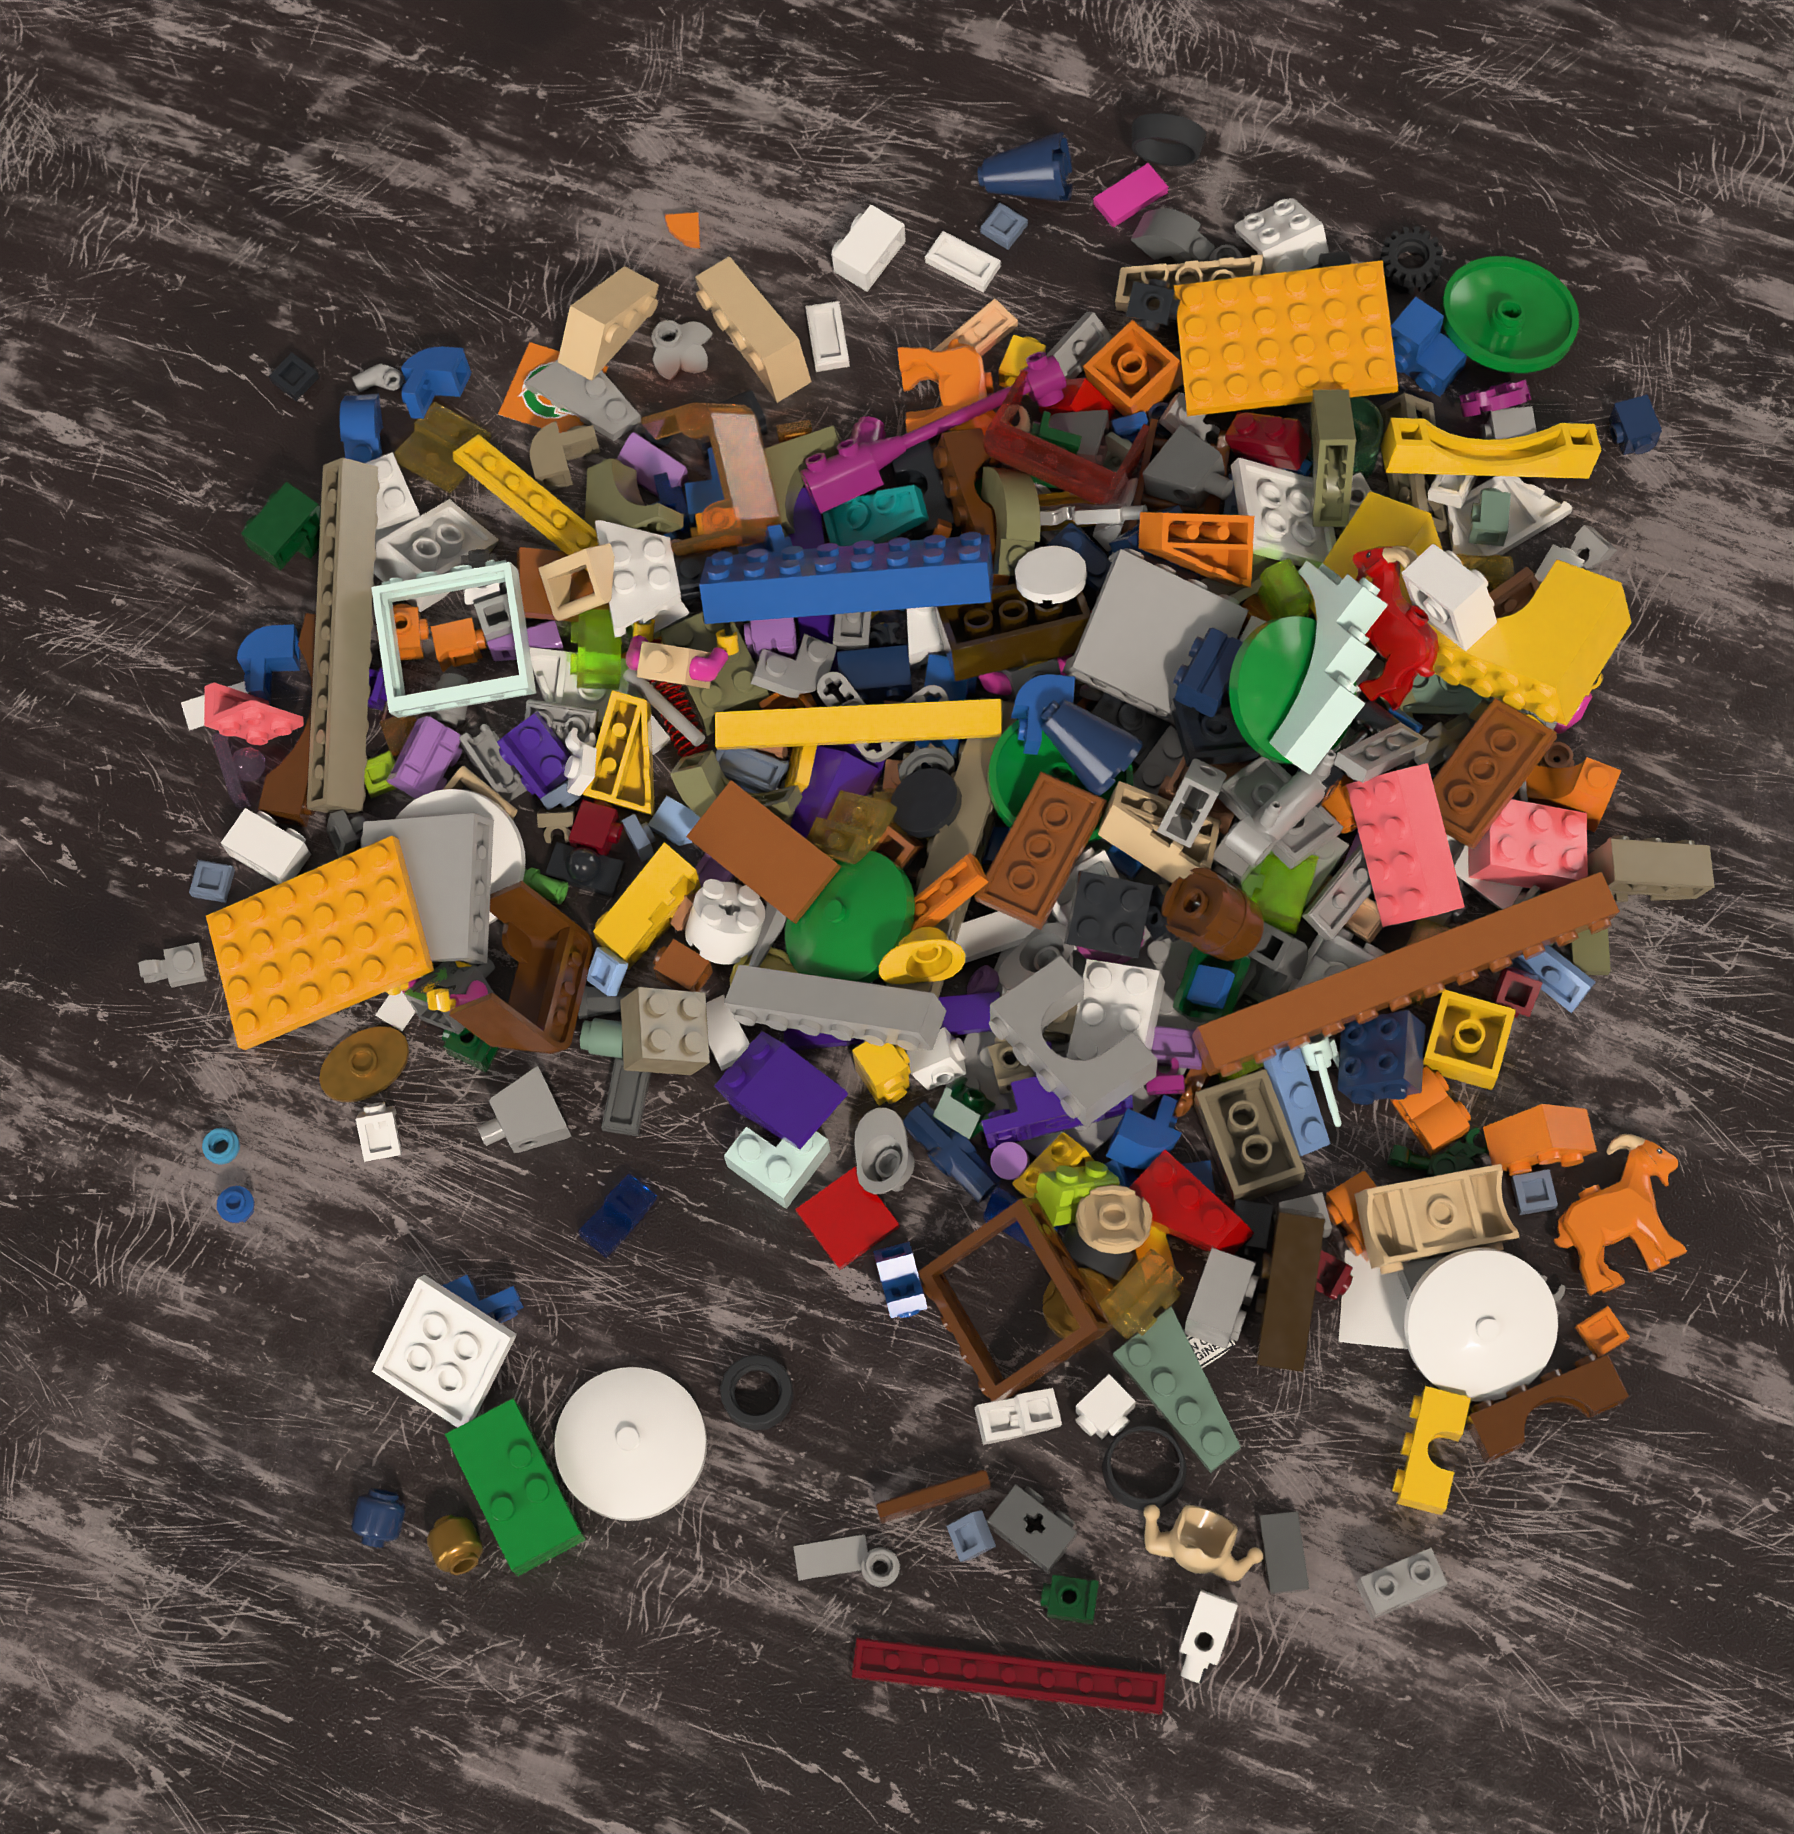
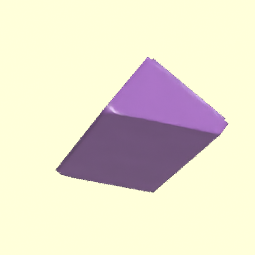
M634 432L628 437L617 457L624 465L637 470V484L667 504L689 479L687 468Z

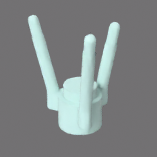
M1323 1033L1310 1037L1311 1042L1300 1049L1305 1065H1309L1312 1071H1319L1334 1125L1340 1127L1342 1123L1327 1071V1068L1332 1064L1331 1059L1334 1060L1339 1069L1340 1054L1337 1050L1335 1039L1324 1038Z

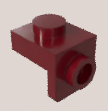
M1321 1250L1315 1290L1336 1300L1339 1294L1344 1295L1353 1280V1276L1350 1273L1353 1267Z

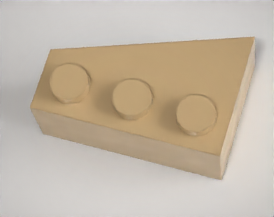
M624 266L572 304L569 309L558 363L592 381L641 324L652 316L658 304L656 294L659 284Z
M1118 781L1103 812L1098 831L1099 836L1170 883H1173L1178 877L1185 879L1188 875L1193 874L1190 870L1194 868H1208L1211 870L1221 820L1207 815L1191 848H1188L1157 832L1172 801ZM1182 809L1180 815L1185 819L1191 820L1193 817V813L1187 809Z

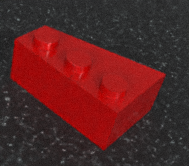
M1164 1150L1129 1187L1135 1191V1195L1140 1197L1141 1200L1144 1198L1148 1202L1152 1213V1227L1183 1239L1187 1243L1211 1252V1249L1214 1248L1234 1255L1254 1234L1240 1217L1167 1150Z

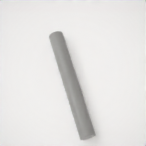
M631 669L625 671L623 678L694 746H699L705 740V735L646 679L637 677V671Z

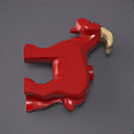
M1379 546L1359 551L1353 555L1352 559L1358 569L1356 580L1359 582L1363 577L1367 576L1372 578L1371 583L1381 590L1377 597L1387 604V607L1365 634L1376 650L1387 658L1383 672L1378 678L1361 682L1358 687L1370 701H1375L1380 696L1387 700L1392 710L1395 711L1401 706L1405 697L1411 691L1417 674L1423 677H1431L1435 674L1433 666L1437 659L1439 644L1436 632L1427 623L1429 618L1425 611L1416 605L1412 606L1401 595L1399 585L1400 563L1406 569L1418 558V555L1412 549L1404 546Z

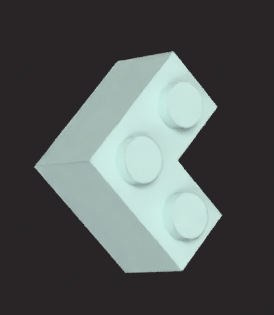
M746 1127L726 1152L724 1158L728 1168L787 1209L831 1150L828 1139L817 1131L799 1150L783 1139L777 1147H774Z

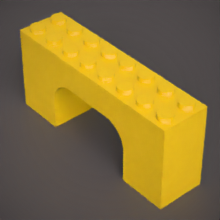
M1369 491L1323 561V564L1342 579L1348 574L1356 580L1358 569L1352 559L1353 555L1359 551L1379 546H1404L1415 551L1419 557L1433 543L1440 549H1442L1431 513ZM1556 559L1529 603L1515 614L1496 618L1497 623L1467 651H1464L1430 625L1437 634L1439 651L1433 670L1436 675L1441 676L1444 681L1451 685H1464L1482 697L1489 698L1492 696L1503 700L1505 704L1516 710L1525 709L1535 713L1543 721L1549 723L1555 721L1567 726L1632 623L1622 583ZM1400 563L1399 585L1401 595L1412 605L1401 573L1405 569ZM1365 577L1368 581H1372V578ZM1308 585L1304 591L1317 621L1315 600ZM1371 641L1365 644L1370 649L1377 651Z

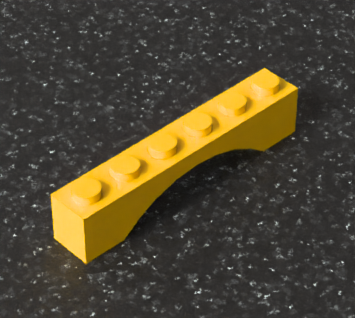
M1390 418L1380 446L1386 473L1589 479L1601 452L1595 424L1560 423L1546 430L1526 436L1483 440L1450 434L1435 427L1426 419Z

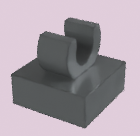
M344 810L330 813L326 832L339 858L355 852L357 842L361 841L363 835V822L366 821L364 816H359L349 821Z

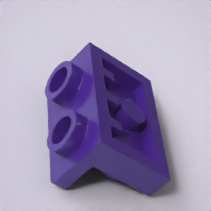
M538 711L497 741L500 746L499 753L504 761L510 766L514 765L522 775L521 782L528 792L536 794L540 799L568 778L565 777L564 770L571 754Z

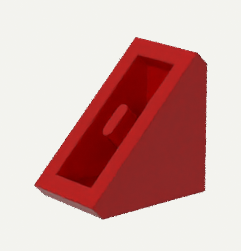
M1086 378L1066 379V387L1062 389L1063 399L1054 405L1039 407V412H1050V417L1055 413L1108 410L1109 422L1116 411L1114 405Z

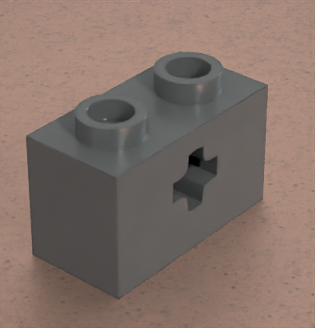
M1015 1484L988 1519V1527L1049 1574L1077 1538V1531L1073 1529L1075 1523L1060 1510H1056L1053 1514L1042 1505L1044 1498L1032 1488L1026 1486L1022 1490ZM1028 1519L1031 1522H1035L1037 1519L1042 1520L1041 1529L1043 1532L1040 1533L1035 1530L1032 1534L1027 1533L1028 1524L1026 1520Z

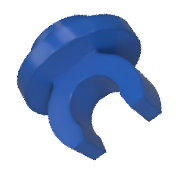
M228 1187L218 1197L217 1211L227 1222L245 1223L254 1213V1198L244 1187Z

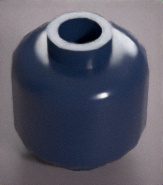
M370 1488L368 1494L359 1496L351 1528L357 1535L362 1536V1544L383 1548L385 1541L389 1542L398 1539L406 1510L404 1503L398 1500L399 1494L384 1489Z

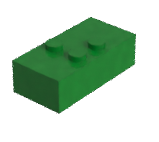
M514 1399L445 1434L510 1569L517 1576L586 1540L521 1408Z

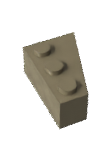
M1617 835L1608 838L1607 842L1587 855L1588 876L1602 872L1612 895L1615 896L1616 902H1628V895L1639 894L1650 895V901L1697 899L1715 887L1710 845H1695V842L1692 840L1667 843L1662 842L1660 838H1646L1638 841L1629 840V837L1625 835Z

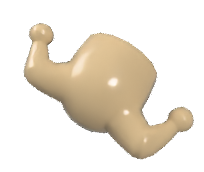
M1150 1504L1144 1508L1143 1513L1146 1518L1144 1534L1146 1550L1153 1555L1175 1558L1180 1566L1190 1572L1197 1574L1211 1572L1225 1580L1239 1581L1253 1564L1259 1563L1263 1559V1552L1259 1548L1253 1547L1249 1549L1247 1557L1239 1561L1235 1560L1231 1555V1550L1238 1532L1237 1526L1227 1518L1211 1510L1194 1505H1186L1180 1512L1173 1529L1160 1532L1157 1525V1519L1160 1516L1158 1507Z

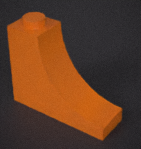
M1588 757L1582 763L1566 768L1536 765L1526 779L1528 802L1587 813V830L1595 832L1609 803L1621 770Z

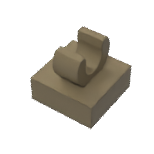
M555 806L550 810H547L546 807L539 809L537 824L538 828L547 827L544 831L546 843L552 842V831L554 829H561L565 834V842H569L571 826H573L577 816V806H567L564 809L562 806Z

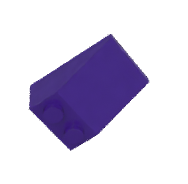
M763 1031L749 1044L748 1048L714 1085L738 1113L799 1150L848 1095L845 1089L784 1043Z

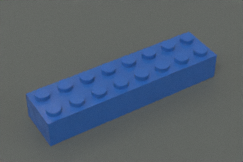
M968 532L954 538H945L943 535H931L924 540L910 541L907 538H895L888 543L877 544L868 540L858 541L852 546H838L834 543H827L814 549L790 546L776 552H768L765 549H754L746 554L732 555L731 552H718L706 558L699 583L705 624L988 603L991 602L994 575L990 535Z

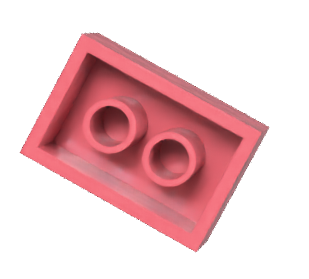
M1511 799L1474 850L1468 847L1469 878L1530 889L1533 885H1536L1542 891L1549 892L1588 877L1587 813Z

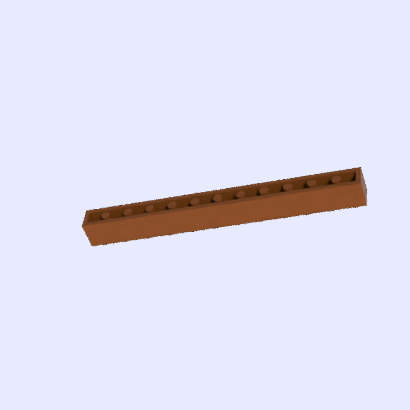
M1599 872L1198 1026L1192 1034V1038L1208 1075L1211 1076L1220 1072L1222 1077H1226L1242 1070V1063L1254 1059L1256 1064L1274 1058L1277 1056L1276 1050L1289 1046L1290 1051L1299 1049L1311 1042L1310 1037L1323 1033L1324 1038L1335 1035L1345 1029L1343 1024L1356 1020L1358 1024L1366 1023L1378 1017L1377 1011L1390 1007L1391 1011H1397L1412 1003L1411 998L1424 994L1425 998L1433 997L1445 991L1444 985L1457 981L1458 985H1464L1479 977L1478 972L1490 968L1492 973L1509 967L1513 964L1511 959L1521 955L1524 956L1525 960L1544 953L1546 951L1545 946L1556 942L1558 947L1577 940L1579 938L1577 934L1588 929L1591 934L1603 931L1612 925L1610 920L1620 910L1602 872Z

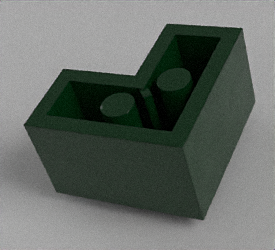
M286 482L280 490H275L269 496L266 506L259 514L252 516L247 521L241 534L249 549L281 571L297 551L311 559L319 550L321 508L318 503Z

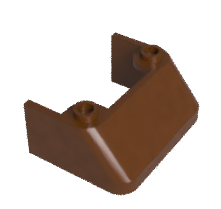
M520 881L490 894V913L505 923L502 931V945L505 951L518 961L508 1004L494 993H490L451 1009L449 1016L492 1047L555 1054L567 1049L571 1045L593 956V943L589 934L526 883Z

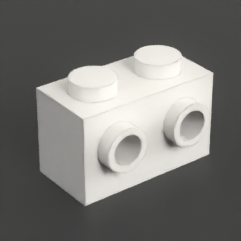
M870 205L864 214L860 213L856 216L851 225V231L845 239H839L834 245L831 252L834 272L868 291L905 243L904 224Z
M245 808L221 842L228 855L277 884L296 877L311 856L305 845L306 839L291 828H288L285 832L275 826L277 822L268 814L262 811H258L255 814Z

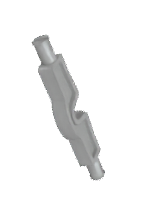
M1069 503L1040 506V525H1057L1068 520L1075 521L1076 525L1121 523L1124 520H1140V512H1148L1146 505L1127 506L1126 503Z

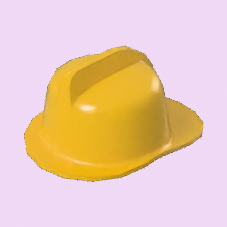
M920 927L903 937L898 946L890 950L883 957L879 964V975L883 981L890 984L942 981L954 976L961 970L965 963V952L959 944L949 940L946 933L935 927Z

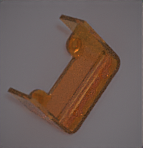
M694 402L641 418L642 425L656 440L681 432L692 439L705 436L710 437L725 500L714 502L703 511L701 517L703 535L671 544L672 551L677 556L714 549L721 551L722 548L730 546L742 547L764 541L768 526L779 524L782 526L780 509L758 420L749 407L742 404Z

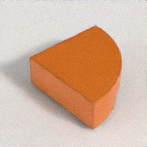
M698 212L665 214L666 225L671 235L683 242L687 247L700 248Z

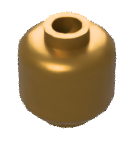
M447 1515L435 1522L434 1528L427 1537V1544L438 1569L450 1572L452 1575H460L472 1570L478 1564V1559L483 1552L482 1542L473 1522L465 1517Z

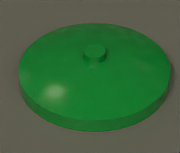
M1492 256L1465 264L1452 275L1441 299L1440 313L1444 315L1442 324L1452 342L1472 360L1498 371L1531 373L1551 367L1568 353L1579 328L1578 308L1567 287L1546 269L1519 258Z
M1307 617L1276 618L1257 627L1240 646L1230 673V705L1240 733L1246 742L1261 756L1282 764L1294 763L1286 759L1269 742L1290 712L1310 667L1316 641L1317 621ZM1350 724L1344 730L1341 736L1337 739L1334 745L1330 748V750L1336 748L1337 745L1342 741L1343 737L1345 736L1350 727Z
M1019 719L1009 726L997 741L987 772L988 791L996 812L1009 828L1012 827L1040 772L1088 792L1043 730L1038 754L1023 753L1024 741L1017 740ZM1132 764L1124 772L1121 770L1114 778L1116 782L1099 797L1106 799L1108 803L1118 781L1133 786ZM1102 816L1086 845L1102 838L1098 835Z
M852 850L831 858L841 868L800 920L795 924L787 918L785 944L789 960L797 973L870 984L880 977L879 964L883 957L890 950L897 947L902 938L911 932L914 921L915 900L912 885L907 875L896 863L874 851Z

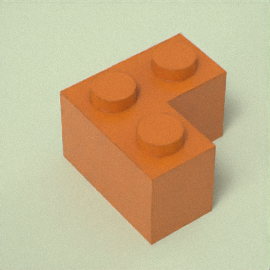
M1540 1104L1483 1127L1491 1164H1501L1503 1171H1509L1510 1176L1529 1173L1532 1171L1531 1166L1538 1163L1546 1165L1561 1162L1563 1167L1578 1165L1584 1162V1156L1597 1152L1587 1109Z

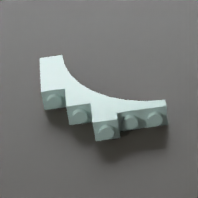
M1306 561L1298 573L1308 583L1315 600L1317 615L1315 646L1310 667L1300 693L1286 719L1269 743L1286 759L1310 775L1365 705L1354 694L1358 689L1354 683L1376 656V653L1365 645L1369 640L1365 634L1387 607V604L1377 597L1381 590L1363 577L1358 582L1347 574L1342 579L1323 563L1319 568H1316Z

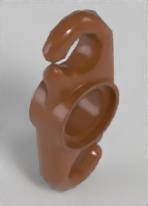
M1203 1061L1201 1070L1190 1069L1185 1078V1093L1181 1094L1174 1108V1115L1176 1117H1182L1190 1110L1194 1103L1195 1093L1204 1090L1211 1078Z

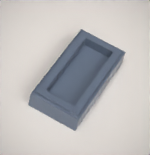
M753 749L717 750L715 753L719 766L729 781L732 780L736 784L759 793L778 790L789 769L788 763Z

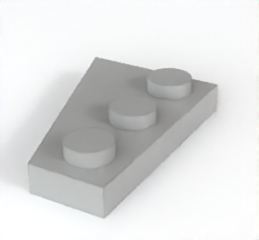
M557 359L525 381L527 390L534 394L539 393L549 399L552 405L561 410L563 408L579 417L580 421L588 426L593 425L594 430L613 441L642 422L640 414L602 370L591 381L558 363Z

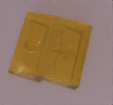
M434 402L429 407L424 419H417L414 422V432L394 452V457L401 466L451 494L468 473L453 460V452L478 434L489 442L491 433Z
M840 790L828 818L816 817L807 840L831 859L855 865L879 841L893 819L897 807L888 801Z

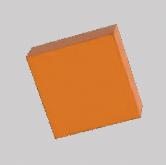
M1606 1306L1575 1327L1597 1359L1630 1338L1609 1306Z

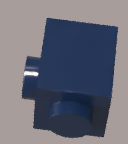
M1648 394L1614 403L1609 417V430L1613 443L1615 445L1619 444L1623 455L1633 452L1635 454H1644L1652 450L1657 445L1662 429Z

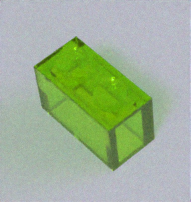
M590 609L578 615V622H571V643H577V654H570V675H577V688L619 690L621 677V636L615 637L610 610Z
M1274 853L1273 855H1267L1263 860L1260 874L1266 876L1262 889L1255 887L1251 897L1260 907L1264 922L1280 930L1296 934L1316 873L1319 856L1311 855L1290 870Z

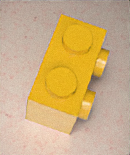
M865 1041L852 1049L855 1070L879 1106L886 1101L888 1104H892L906 1095V1089L910 1087L908 1074L911 1071L908 1065L910 1059L903 1048L885 1043L883 1046H876Z

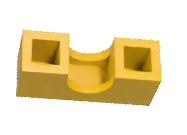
M1425 1386L1421 1396L1414 1395L1409 1414L1410 1418L1415 1419L1413 1433H1405L1401 1448V1454L1407 1456L1404 1470L1397 1469L1392 1488L1393 1492L1399 1493L1396 1504L1438 1515L1444 1513L1448 1503L1454 1472L1441 1469L1433 1464L1428 1455V1444L1437 1438L1459 1441L1463 1435L1471 1400L1470 1397Z

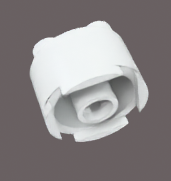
M716 879L706 880L703 887L696 893L685 928L687 943L690 947L693 943L700 950L699 955L718 964H735L740 962L742 957L746 955L749 957L752 955L765 919V907L760 900V896L747 885L742 886L732 882H720Z

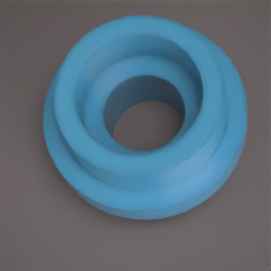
M216 1128L205 1136L202 1150L210 1162L223 1165L231 1162L238 1155L240 1142L237 1135L230 1129ZM220 1142H227L228 1147L224 1152H216V1147Z

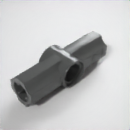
M1464 712L1444 725L1442 722H1439L1422 735L1429 740L1425 753L1398 765L1397 770L1428 763L1430 771L1435 768L1440 770L1471 730L1468 720L1470 714Z

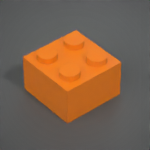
M1134 320L1129 322L1083 366L1087 380L1124 417L1143 411L1148 416L1149 409L1154 404L1162 403L1184 382L1181 361L1148 332L1139 327Z

